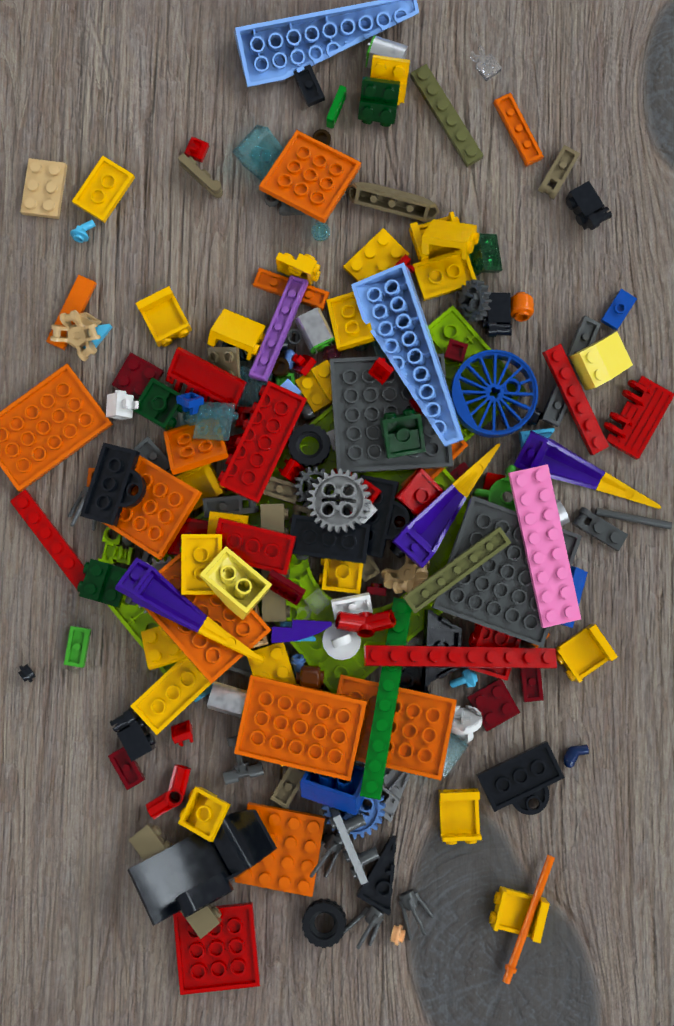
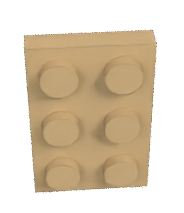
M28 159L20 210L22 215L59 219L67 172L66 163Z

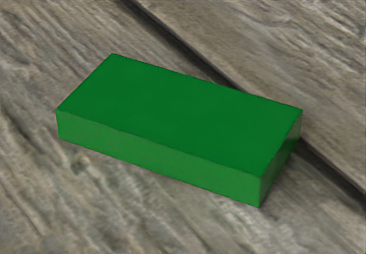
M342 85L339 86L326 118V127L331 129L334 128L346 99L347 89Z

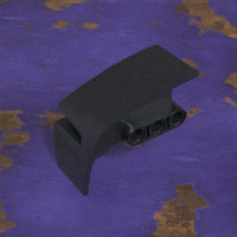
M242 810L225 816L213 842L193 834L129 868L128 873L154 926L179 911L186 918L226 896L234 890L230 881L259 863L276 850L277 847L257 811Z

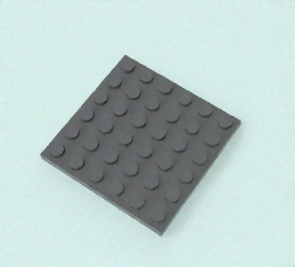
M444 353L437 354L446 380ZM387 356L330 358L337 473L340 468L343 470V473H346L347 470H350L352 473L453 467L452 445L446 447L443 445L425 415L421 419L426 452L389 459L386 457L380 418L384 417V413L395 412L396 415L403 414L405 409H412L409 400L413 398L396 370L392 372L383 385L368 373L379 357L385 358V362L391 366L392 364Z
M471 496L447 564L497 527H501L511 541V544L433 601L432 608L543 647L550 627H541L517 513L508 508ZM562 529L571 568L582 536Z

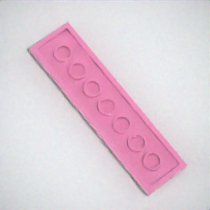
M548 464L510 472L508 476L541 627L546 628L581 620Z

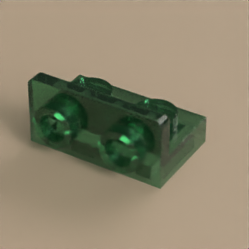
M479 233L478 244L474 245L472 254L470 253L475 276L483 272L499 273L502 271L497 234Z

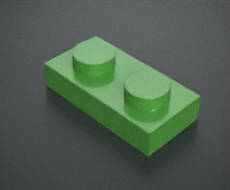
M70 626L64 665L85 667L91 629Z

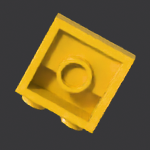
M373 55L370 77L400 81L397 105L404 103L410 60Z
M279 252L276 257L278 272L289 277L293 275L307 279L308 285L311 286L314 281H318L321 271H319L321 265L317 264L313 256L299 253L296 260L289 253L282 254Z
M326 360L312 368L306 376H301L295 380L302 395L307 398V403L314 414L332 404L330 364Z
M321 558V565L324 566L323 573L319 575V584L322 585L321 590L361 593L363 564Z
M195 786L188 796L189 801L186 807L180 812L178 824L209 842H213L231 804L218 798L217 795L203 787Z

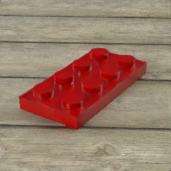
M221 517L218 519L215 534H222V550L227 546L251 567L267 571L274 570L283 575L288 574L296 536Z

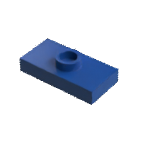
M620 289L600 321L617 331L637 298Z

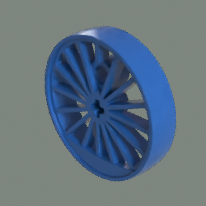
M486 350L474 354L460 365L451 382L450 396L458 421L463 427L482 437L499 438L518 431L529 421L537 405L538 385L533 371L520 357L503 350ZM483 359H493V382ZM497 359L506 361V364L496 384ZM477 361L480 362L487 382L475 371L471 364ZM509 363L514 365L518 370L500 385ZM467 368L483 386L462 377V372ZM521 372L526 380L519 382L513 377ZM460 381L482 391L462 390ZM509 383L514 384L516 391L509 392L506 385ZM528 383L530 392H519L521 385ZM491 391L493 393L497 392L496 397L490 396L489 394L491 393ZM463 394L483 396L466 402ZM514 396L530 397L529 406L511 398ZM485 399L470 413L467 405ZM505 401L527 410L524 418L521 419ZM487 402V407L477 426L472 415ZM492 404L491 430L481 428V425ZM501 404L518 421V424L513 427L509 426ZM496 405L506 428L505 430H495Z

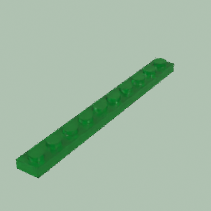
M394 598L392 611L396 618V625L388 629L386 645L406 646L412 610L404 599ZM382 666L360 791L361 797L381 800L403 667Z

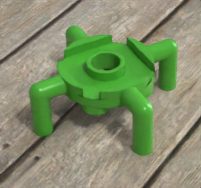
M514 465L508 466L505 469L506 478L497 480L489 490L478 488L472 495L475 497H487L491 503L516 511L513 498L511 502H505L502 498L504 492L512 494L508 473L516 471V467Z

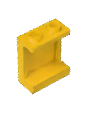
M453 211L449 212L447 217L437 219L459 222V218L455 217ZM432 221L420 225L414 222L409 226L410 237L419 262L460 249L435 245L429 255L421 254L422 235Z
M433 219L422 235L421 254L429 255L433 247L437 245L462 249V259L466 260L469 254H472L474 245H477L479 241L477 225Z
M170 286L136 302L158 347H166L178 337L184 338L192 331Z
M224 308L210 329L207 344L214 347L218 340L224 341L247 351L246 360L250 361L253 355L256 356L259 351L260 344H262L265 336L266 326Z
M211 463L176 476L202 492L191 512L203 507V498L223 496L226 493L224 488H219L220 482L217 481L218 476Z
M596 624L588 625L556 647L557 662L565 666L567 669L565 673L568 678L577 683L582 682L585 676L607 661H613L618 657Z
M477 788L438 790L440 838L442 842L448 845L457 844V841L475 844L477 840H482L479 818L480 791Z
M500 886L499 892L496 891L494 896L495 909L491 911L489 923L493 931L498 932V929L519 935L533 895ZM541 897L527 935L536 943H541L550 905L544 897Z

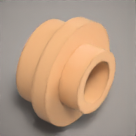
M394 925L392 930L391 942H394L397 946L400 942L403 943L406 930H403V925Z

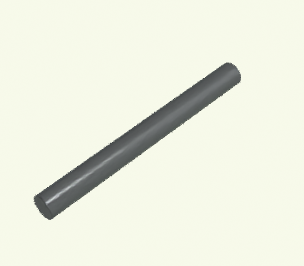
M596 508L595 515L670 530L672 528V522L602 508Z

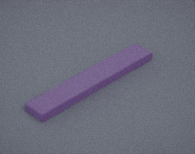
M290 275L248 374L250 378L265 383L268 382L309 284L307 279Z

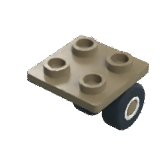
M224 341L221 347L207 348L208 362L240 378V361H249L246 360L247 351Z

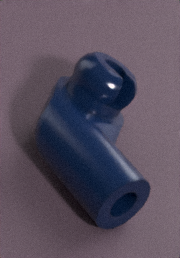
M587 744L569 747L563 757L564 765L571 768L575 765L579 755L589 754Z

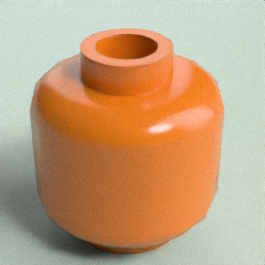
M518 292L511 297V317L516 321H527L534 314L533 297L525 292Z

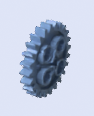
M381 795V800L364 798L370 800L372 805L366 806L362 803L357 815L362 813L366 825L350 832L354 839H356L357 834L364 838L365 832L371 835V828L374 830L378 829L377 823L381 824L383 820L381 817L385 815V811L381 810L386 806V803L381 802L384 800V795ZM322 805V809L327 810L323 816L332 817L330 812L332 807ZM347 812L340 813L342 819L345 820L356 816ZM329 819L326 822L327 825L331 824Z

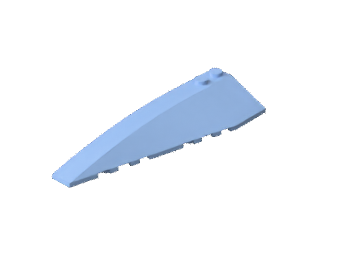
M377 0L236 27L234 35L247 87L283 81L293 76V71L297 70V72L304 70L305 66L316 65L419 14L417 0Z
M403 262L351 284L363 321L366 325L368 323L371 324L372 330L370 332L430 422L443 445L446 447L464 440L442 367L410 271Z

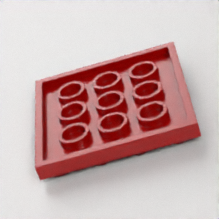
M253 902L217 906L222 913V921L202 939L199 938L180 911L173 915L180 995L260 986Z

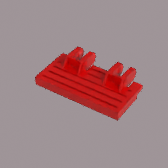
M178 347L175 351L165 380L174 384L176 379L174 390L178 393L181 391L184 383L188 385L185 393L194 392L203 396L205 402L211 397L206 409L210 412L213 410L216 401L220 402L221 405L217 411L219 417L224 412L231 416L234 415L247 384L246 381L181 347Z
M641 376L638 382L634 380L628 381V385L631 388L640 392L639 396L629 390L622 391V395L635 404L627 401L620 414L615 412L609 414L612 420L622 425L621 429L609 422H605L603 425L604 428L617 435L614 436L609 433L606 441L612 444L611 446L636 460L640 458L674 397V393L644 376Z

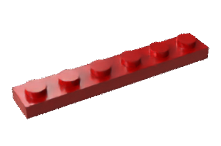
M558 344L542 352L589 454L594 455L608 448L609 445L562 345Z
M27 490L22 491L10 500L11 504L77 589L79 582L84 581L86 575L83 573L84 564Z

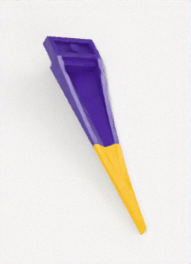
M530 431L514 462V466L522 470L548 464L552 479L594 489L661 509V506L549 437H544L534 431Z
M500 443L491 448L406 524L392 541L419 568H423L436 553L473 487L500 447Z
M136 557L116 584L115 590L133 599L132 602L259 663L263 662L262 657L215 623L184 595H181L153 566Z

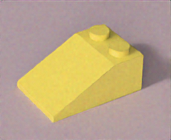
M617 331L569 356L585 390L596 388L633 366Z
M227 546L199 575L221 601L242 620L253 610L272 586L269 581Z

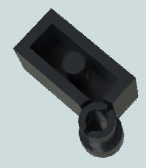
M590 181L571 190L566 197L568 208L573 210L577 223L580 226L582 225L584 230L587 228L593 230L600 226V223L612 217L611 211L606 212L609 208H604V204Z
M491 293L489 299L492 302L488 304L491 309L486 310L487 317H483L482 329H485L487 337L511 336V293Z
M131 708L124 711L123 715L110 721L111 726L115 725L112 729L117 732L131 761L156 748L154 736L152 733H148L145 728L147 724Z

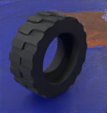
M303 424V426L297 427L291 433L288 449L293 460L303 467L310 468L313 466L317 467L325 462L329 456L331 443L324 429L314 424ZM305 437L317 439L319 449L315 454L306 455L301 451L300 443Z
M319 899V901H314L312 905L308 906L302 919V931H304V936L310 943H313L316 947L326 948L332 947L340 941L347 924L346 914L343 912L341 905L339 906L336 901H331L330 899ZM321 913L331 915L334 920V927L328 933H321L315 927V918Z

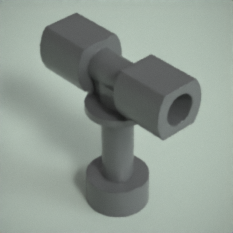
M238 735L227 738L228 746H233L234 751ZM235 754L237 764L234 765V769L223 772L225 785L239 782V779L250 776V778L264 775L261 762L249 765V761L245 762L244 757Z

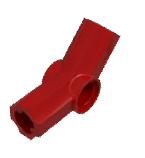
M392 610L375 614L370 612L353 614L339 611L335 620L336 629L357 632V635L363 638L372 637L376 631L393 628L396 625V618Z
M174 765L168 791L146 804L147 811L153 819L158 818L183 802L186 796L191 768L184 765ZM171 792H178L180 800H173Z

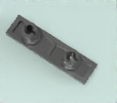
M330 808L332 817H329L332 828L338 829L339 833L336 834L340 846L344 845L346 848L343 853L347 863L352 862L351 873L354 879L358 878L360 884L363 885L368 882L363 870L364 865L380 858L375 846L364 852L356 853L349 834L351 831L366 825L363 815L360 813L345 820L342 819L338 809Z

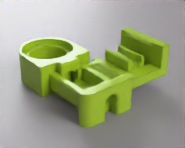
M107 527L102 539L105 542L102 559L98 558V561L109 564H116L118 562L131 565L135 548L129 547V549H124L121 545L123 536L120 534L116 539H110L108 534L111 528Z

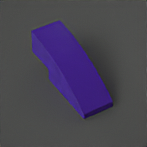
M293 619L292 627L272 626L271 643H285L311 637L331 627L332 621Z

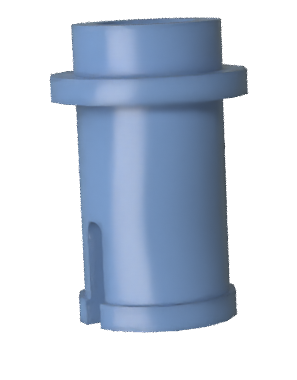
M294 654L290 660V663L293 665L295 678L296 672H300L301 667L306 662L302 654Z

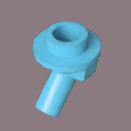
M90 220L80 226L77 225L76 229L71 230L70 235L76 242H86L89 240L86 231L96 225L93 220Z
M466 669L462 672V677L450 681V686L454 688L466 684L467 688L475 687L476 682H478L475 671Z

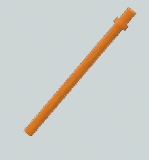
M551 855L546 857L509 963L505 965L506 971L502 981L506 984H510L513 974L517 972L516 965L555 857Z

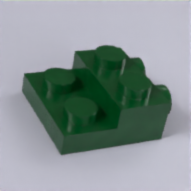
M363 76L358 119L362 120L364 124L380 122V125L384 127L395 124L400 81Z
M151 378L138 399V409L132 410L167 431L169 428L173 429L175 427L178 413H183L182 405L177 404L176 396L181 394L158 380Z
M405 409L403 414L396 415L395 412L384 413V417L380 418V425L388 459L426 452L421 413L415 412V409Z
M90 559V562H86L84 565L83 573L86 574L84 581H80L77 587V591L80 592L79 596L120 608L124 594L115 590V587L127 569Z

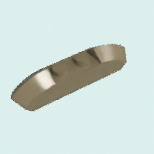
M353 182L347 188L349 200L358 205L423 222L432 221L439 213L434 202L412 193L366 182Z

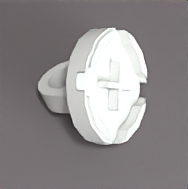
M334 622L331 627L325 630L322 642L329 656L338 660H346L356 655L360 649L361 637L357 635V632L336 629Z
M465 705V708L456 706L451 733H454L462 744L472 741L474 737L473 732L481 727L483 722L481 712L469 705Z

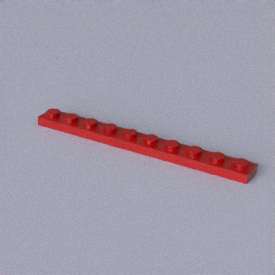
M364 646V666L557 668L556 648Z

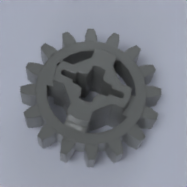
M466 281V285L461 286L463 291H459L461 298L457 299L460 302L458 309H462L461 315L465 316L466 320L470 322L482 321L483 317H487L486 310L491 309L488 306L492 302L489 299L491 292H487L489 286L484 285V281Z
M316 466L312 470L310 467H307L305 472H299L301 477L294 478L297 484L292 485V487L297 488V491L293 495H299L297 502L304 501V507L312 504L307 500V498L313 496L308 492L313 489L312 483L319 484L318 479H313L310 475H317L324 479L325 469L322 468L318 471ZM329 487L326 490V495H331L330 491H334V487Z

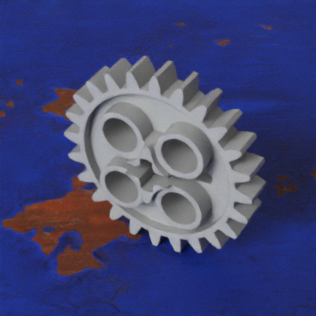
M340 468L338 474H336L332 469L330 476L324 472V479L317 477L319 484L312 483L315 490L308 491L313 495V497L307 498L312 503L308 506V509L314 510L310 516L317 517L314 521L315 523L322 522L321 528L324 529L328 525L329 532L335 528L336 533H339L342 528L347 533L348 526L354 530V523L361 525L362 523L359 519L367 518L363 514L364 511L370 512V509L366 507L367 504L372 503L371 500L366 499L371 496L370 492H365L369 488L368 485H362L364 482L362 478L357 480V473L351 476L350 470H347L344 474ZM329 487H334V493L326 495V490ZM349 487H354L353 494L350 496H346V489ZM339 497L345 501L357 500L356 503L341 501L339 505L335 501L322 502L323 499L339 500ZM328 506H333V512L330 515H325V509ZM347 507H353V512L350 515H344V510Z

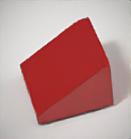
M485 473L483 489L489 490L493 483L505 478V475Z

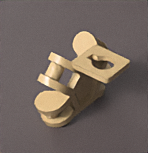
M77 310L71 311L70 314L61 313L60 321L63 325H51L53 336H50V340L66 342L76 348L77 354L82 361H86L90 354L94 355L97 352L92 340L101 338L100 335H97L95 328L101 324V321L87 312L78 313ZM61 331H67L66 337L61 336Z
M405 554L406 561L400 569L386 568L381 571V576L384 578V586L389 589L393 588L396 594L402 593L403 590L406 593L410 592L428 578L429 572L427 569L430 568V561L423 568H419Z

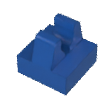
M189 392L176 396L177 404L182 405L183 412L190 411V415L198 413L199 406L204 404V397L194 392Z

